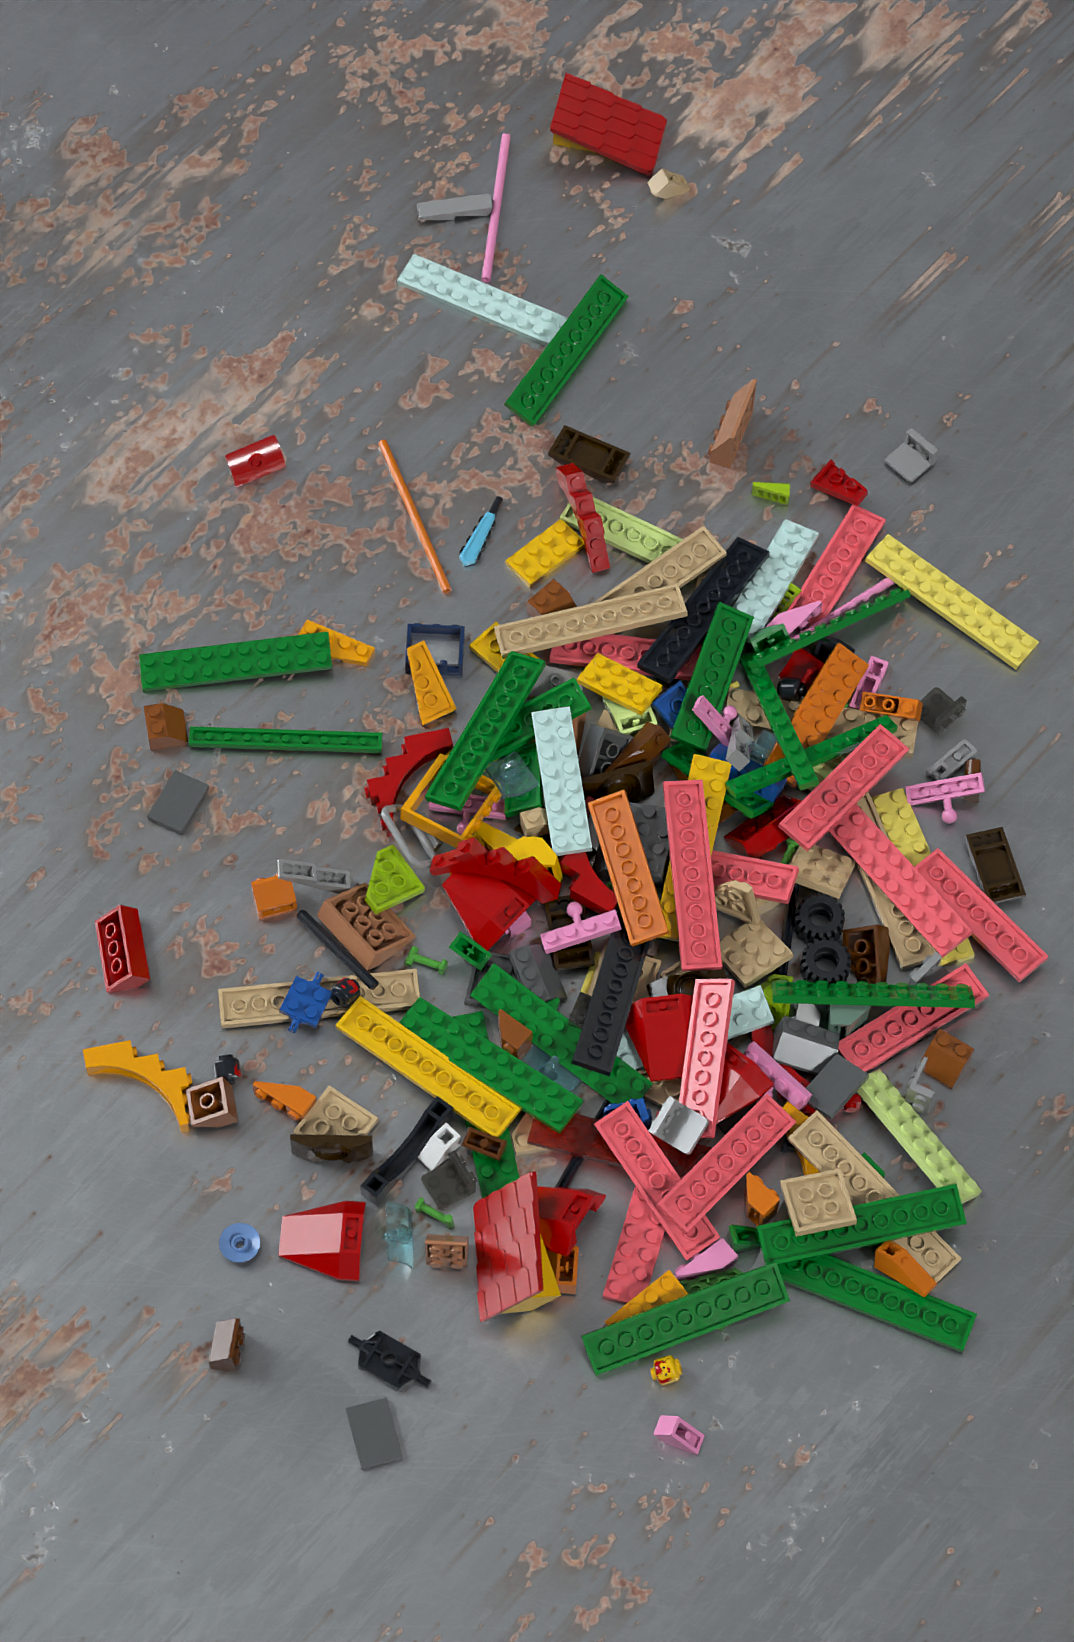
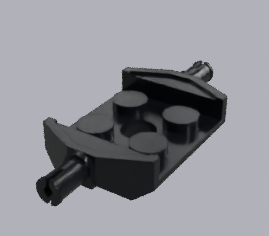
M382 1331L373 1333L366 1340L363 1339V1341L353 1335L348 1339V1343L360 1350L358 1369L361 1370L363 1368L396 1387L398 1392L414 1382H418L426 1388L431 1384L432 1380L421 1375V1354ZM388 1354L396 1358L391 1364L383 1360Z

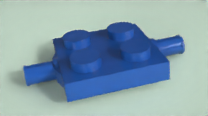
M316 972L312 981H307L298 976L295 977L279 1009V1013L293 1020L288 1028L289 1032L292 1031L295 1034L299 1024L317 1027L332 994L330 990L319 985L324 976L322 973Z

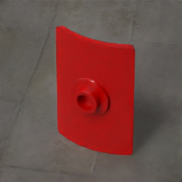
M275 435L225 455L236 487L286 466Z
M800 648L793 652L778 677L781 680L784 677L800 678L803 685L806 686L807 694L824 663Z

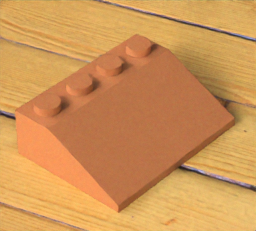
M752 379L733 394L731 401H727L725 407L726 415L722 414L719 423L721 425L720 430L716 429L714 434L715 442L710 444L708 450L710 463L731 469L753 413L757 385L756 379Z
M365 882L324 900L317 917L368 971L385 962L413 941L416 936L390 908L376 915L365 901L368 884Z

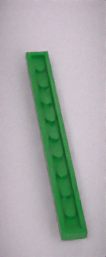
M894 589L890 591L888 596L882 595L875 598L876 602H867L860 605L861 609L859 610L852 609L845 612V616L842 618L840 616L830 619V623L827 625L825 623L819 624L814 627L815 630L812 632L810 630L799 634V638L787 639L782 646H772L769 648V652L765 654L764 652L753 655L754 659L748 661L750 669L760 668L911 597L909 589Z
M755 652L740 656V663L800 791L819 785L815 771L765 666L750 669L748 661L754 659L753 655L756 654Z
M884 715L804 750L812 767L854 750L880 724L890 733L897 732L898 726L888 715ZM784 757L725 782L726 790L736 800L793 776Z
M190 726L189 747L382 753L383 735L379 732Z

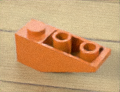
M863 692L859 710L920 722L923 703L918 699Z
M254 1081L252 1084L254 1095L261 1100L266 1099L273 1108L285 1111L288 1117L294 1121L299 1120L301 1122L317 1101L316 1096L300 1086Z
M888 1241L876 1249L874 1262L876 1269L923 1297L928 1295L937 1286L936 1281L905 1248L893 1241Z

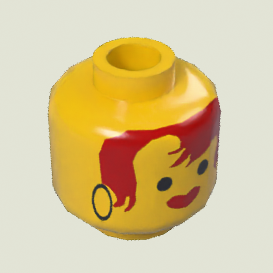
M672 1355L655 1359L653 1363L654 1368H650L653 1380H658L662 1386L679 1381L680 1375H683L679 1359H675Z

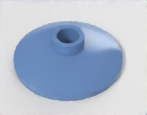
M235 1223L228 1226L222 1232L219 1239V1248L223 1256L229 1261L236 1263L247 1262L258 1253L260 1236L251 1225ZM243 1243L244 1246L242 1248H238L237 1244Z

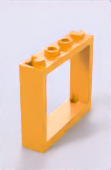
M440 753L402 806L400 819L457 848L459 842L473 838L472 834L480 829L483 818L490 815L492 805L499 802L502 796L500 793L501 784L484 775L480 777L475 788L489 796L462 835L416 813L415 810L425 798L431 784L448 758Z

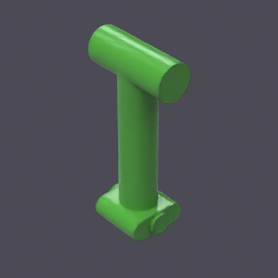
M791 838L787 839L788 847L780 863L789 864L794 850L800 846Z
M415 946L411 947L404 962L406 966L411 967L414 961L438 969L440 975L444 974L448 965L447 960L442 959V962L418 955L419 949Z
M423 1197L419 1198L414 1206L416 1213L422 1211L446 1224L450 1230L455 1227L452 1215H445L425 1204Z

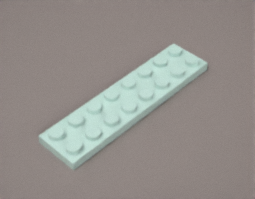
M786 519L783 521L767 549L770 551V556L743 589L733 606L737 610L754 616L746 642L751 643L750 640L758 630L768 625L785 592L788 590L790 582H793L818 539V532Z
M570 706L531 712L552 850L557 856L592 851Z
M761 985L733 995L728 1039L774 1024V1019ZM628 1032L623 1033L617 1056L637 1071L645 1069Z

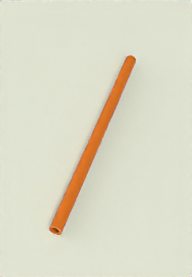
M386 439L380 440L378 445L444 594L449 593L452 590L388 442Z

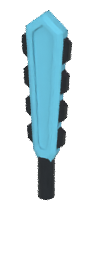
M497 496L490 510L479 518V524L474 526L473 534L468 536L466 546H462L459 551V558L464 566L472 565L479 561L481 550H484L487 544L486 539H489L491 535L490 530L495 527V514L503 501L502 497Z

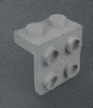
M910 428L906 432L904 443L889 454L885 462L906 481L911 483L936 462L938 450L934 444L925 440L919 432Z
M937 951L932 956L928 955L923 960V965L919 969L915 968L910 973L908 985H916L917 983L931 985L948 975L950 972L940 965L942 956Z
M924 1056L922 1062L918 1060L915 1066L914 1074L906 1085L904 1097H907L905 1102L909 1103L915 1112L927 1114L935 1092L919 1085L928 1058Z
M669 1096L663 1103L657 1117L652 1121L648 1131L689 1155L708 1126L709 1120Z

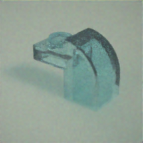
M763 729L757 742L752 741L749 746L752 749L750 757L764 764L777 743L775 735Z

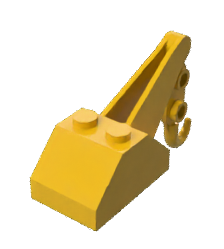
M484 821L480 829L474 831L473 837L484 847L486 846L489 851L505 847L517 860L534 856L562 885L563 875L558 857L543 838L523 836L520 839H516Z

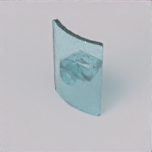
M516 751L501 760L490 762L485 769L505 798L522 795L539 785L535 776Z
M535 1045L531 1047L521 1060L570 1092L581 1081L576 1075L558 1063L559 1058L557 1056L551 1057Z
M386 1202L387 1233H384L383 1240L387 1241L388 1260L405 1264L414 1269L412 1211L404 1205Z

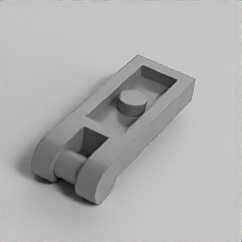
M964 738L930 766L926 774L929 777H933L936 781L948 779L961 769L966 761L973 759L978 754V750ZM941 768L944 773L940 774L938 770Z

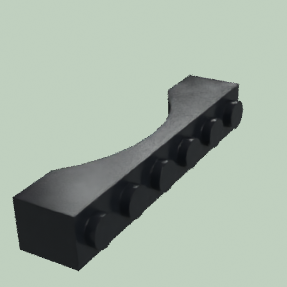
M437 1096L424 1111L400 1147L382 1165L373 1170L361 1184V1195L378 1206L415 1163L432 1135L445 1123L448 1124L454 1117V1108Z

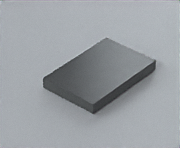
M175 770L147 815V819L182 835L208 792L209 785Z
M488 951L492 956L480 971L474 966L472 967L464 1005L486 1008L470 996V994L493 963L512 976L513 968L509 960V954Z
M836 1054L806 1087L812 1094L807 1105L832 1120L867 1081L869 1074L839 1054Z
M387 1397L346 1408L361 1470L403 1459Z

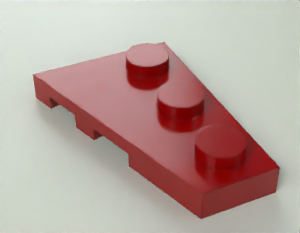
M831 459L811 481V488L859 506L868 495V491L854 478H850L846 471L842 468L839 469Z

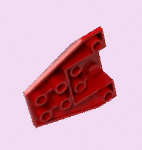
M452 873L442 884L471 938L487 951L537 900L531 894L511 883L476 873Z
M673 994L641 998L631 1004L625 1027L651 1082L682 1078L693 996Z
M727 1043L716 1124L761 1099L774 1085L753 1060L729 1043Z
M537 1186L540 1234L544 1246L551 1252L568 1257L577 1243L576 1229L589 1210L598 1211L606 1195L584 1188Z
M342 1201L282 1216L278 1256L337 1280L359 1281L366 1202Z

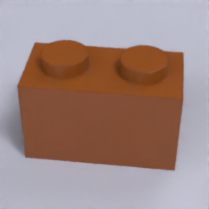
M552 579L527 601V613L531 617L577 607L569 592L555 579Z
M164 703L144 706L150 750L189 744L183 709Z
M500 1009L498 1012L500 1046L511 1055L522 1060L532 1048L533 1032Z
M939 1029L924 1054L928 1058L924 1073L952 1089L972 1059L974 1048Z
M219 1077L186 1089L191 1125L193 1127H223L238 1121L233 1087L225 1078Z

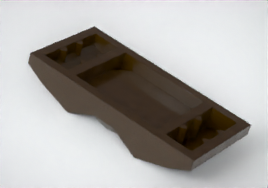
M564 425L548 455L562 465L575 464L595 480L615 483L631 453Z
M651 760L581 778L584 800L588 796L596 800L625 790L629 802L637 803L655 792Z
M1003 827L965 835L968 853L977 873L980 889L995 904L1026 897V892Z
M570 895L559 896L556 900L544 903L548 931L574 923L573 917H570L567 913V906L572 902H576L570 898ZM580 904L582 906L581 920L587 919L586 909L584 905ZM591 940L552 952L556 971L595 966Z
M722 966V969L689 971L683 974L668 975L646 985L649 997L673 994L693 996L696 979H727V976Z
M290 1134L292 1154L313 1163L321 1160H343L350 1164L373 1156L372 1136Z

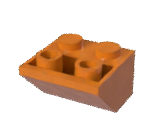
M278 873L272 877H262L251 882L253 900L259 920L297 910L292 882L278 879Z
M750 1172L746 1175L744 1186L745 1217L755 1226L767 1224L777 1214L780 1201L779 1195L775 1190L768 1189L757 1175L753 1176Z
M574 1246L568 1257L546 1249L560 1293L576 1294L579 1246Z

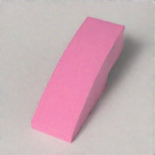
M871 655L868 662L869 667L860 680L849 707L857 710L860 709L863 692L877 694L889 667V662Z

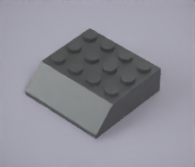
M629 802L655 887L663 888L670 860L665 807ZM599 843L592 869L599 879L611 881Z

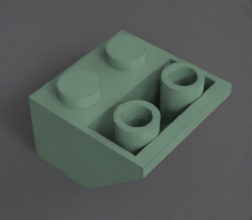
M829 1005L827 1030L839 1033V1041L867 1023L870 1006Z

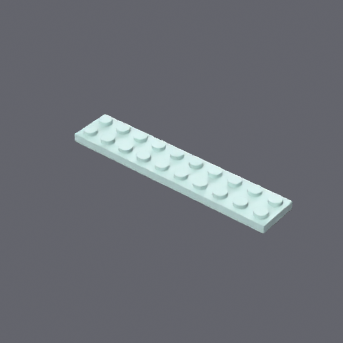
M413 254L397 280V284L544 346L549 344L567 319V317L415 254Z

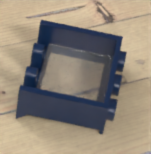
M408 624L406 649L424 640L441 675L462 676L465 626ZM406 650L405 674H411Z

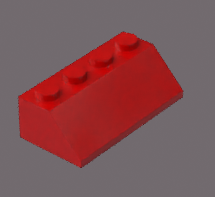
M782 794L774 801L772 809L752 819H747L726 834L724 839L738 855L761 859L764 854L774 850L779 843L791 838L778 826L802 800Z
M118 905L95 921L106 992L108 993L138 988L150 980L138 909Z

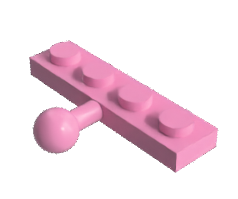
M704 695L698 697L692 710L719 741L728 747L732 727L729 723L737 717L736 708L731 705L726 706L722 710L721 715Z
M982 773L905 786L907 802L911 806L943 800L944 811L942 819L948 824L954 823L957 819V813L952 809L951 799L986 793Z
M470 795L461 811L429 802L428 808L432 811L463 814L462 822L457 825V832L459 835H462L469 825L470 816L476 815L487 797ZM500 798L498 803H494L490 815L485 818L506 820V815L504 814L505 799Z
M572 902L567 906V913L570 917H573L574 923L540 934L544 950L546 954L621 930L622 928L616 910L581 920L582 906L577 902Z
M756 1042L750 1043L744 1055L753 1060L774 1084L761 1099L766 1094L773 1098L772 1091L775 1088L799 1111L804 1109L812 1094Z

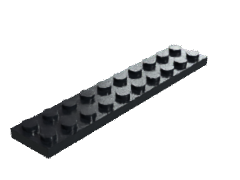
M737 536L726 550L727 556L720 559L685 602L688 616L673 619L669 622L639 660L637 668L670 684L706 638L718 603L721 602L731 606L768 559L770 551Z
M618 908L617 915L622 929L610 934L571 1062L573 1065L609 1077L650 941L633 947L631 946L620 908Z

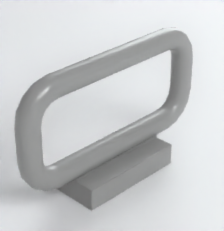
M403 805L385 806L381 811V816L407 860L417 868H430L433 857L437 855L436 852L444 844L443 841L410 824L426 854L430 857V860H418L389 813L393 812L401 813ZM419 813L420 815L428 818L426 813Z

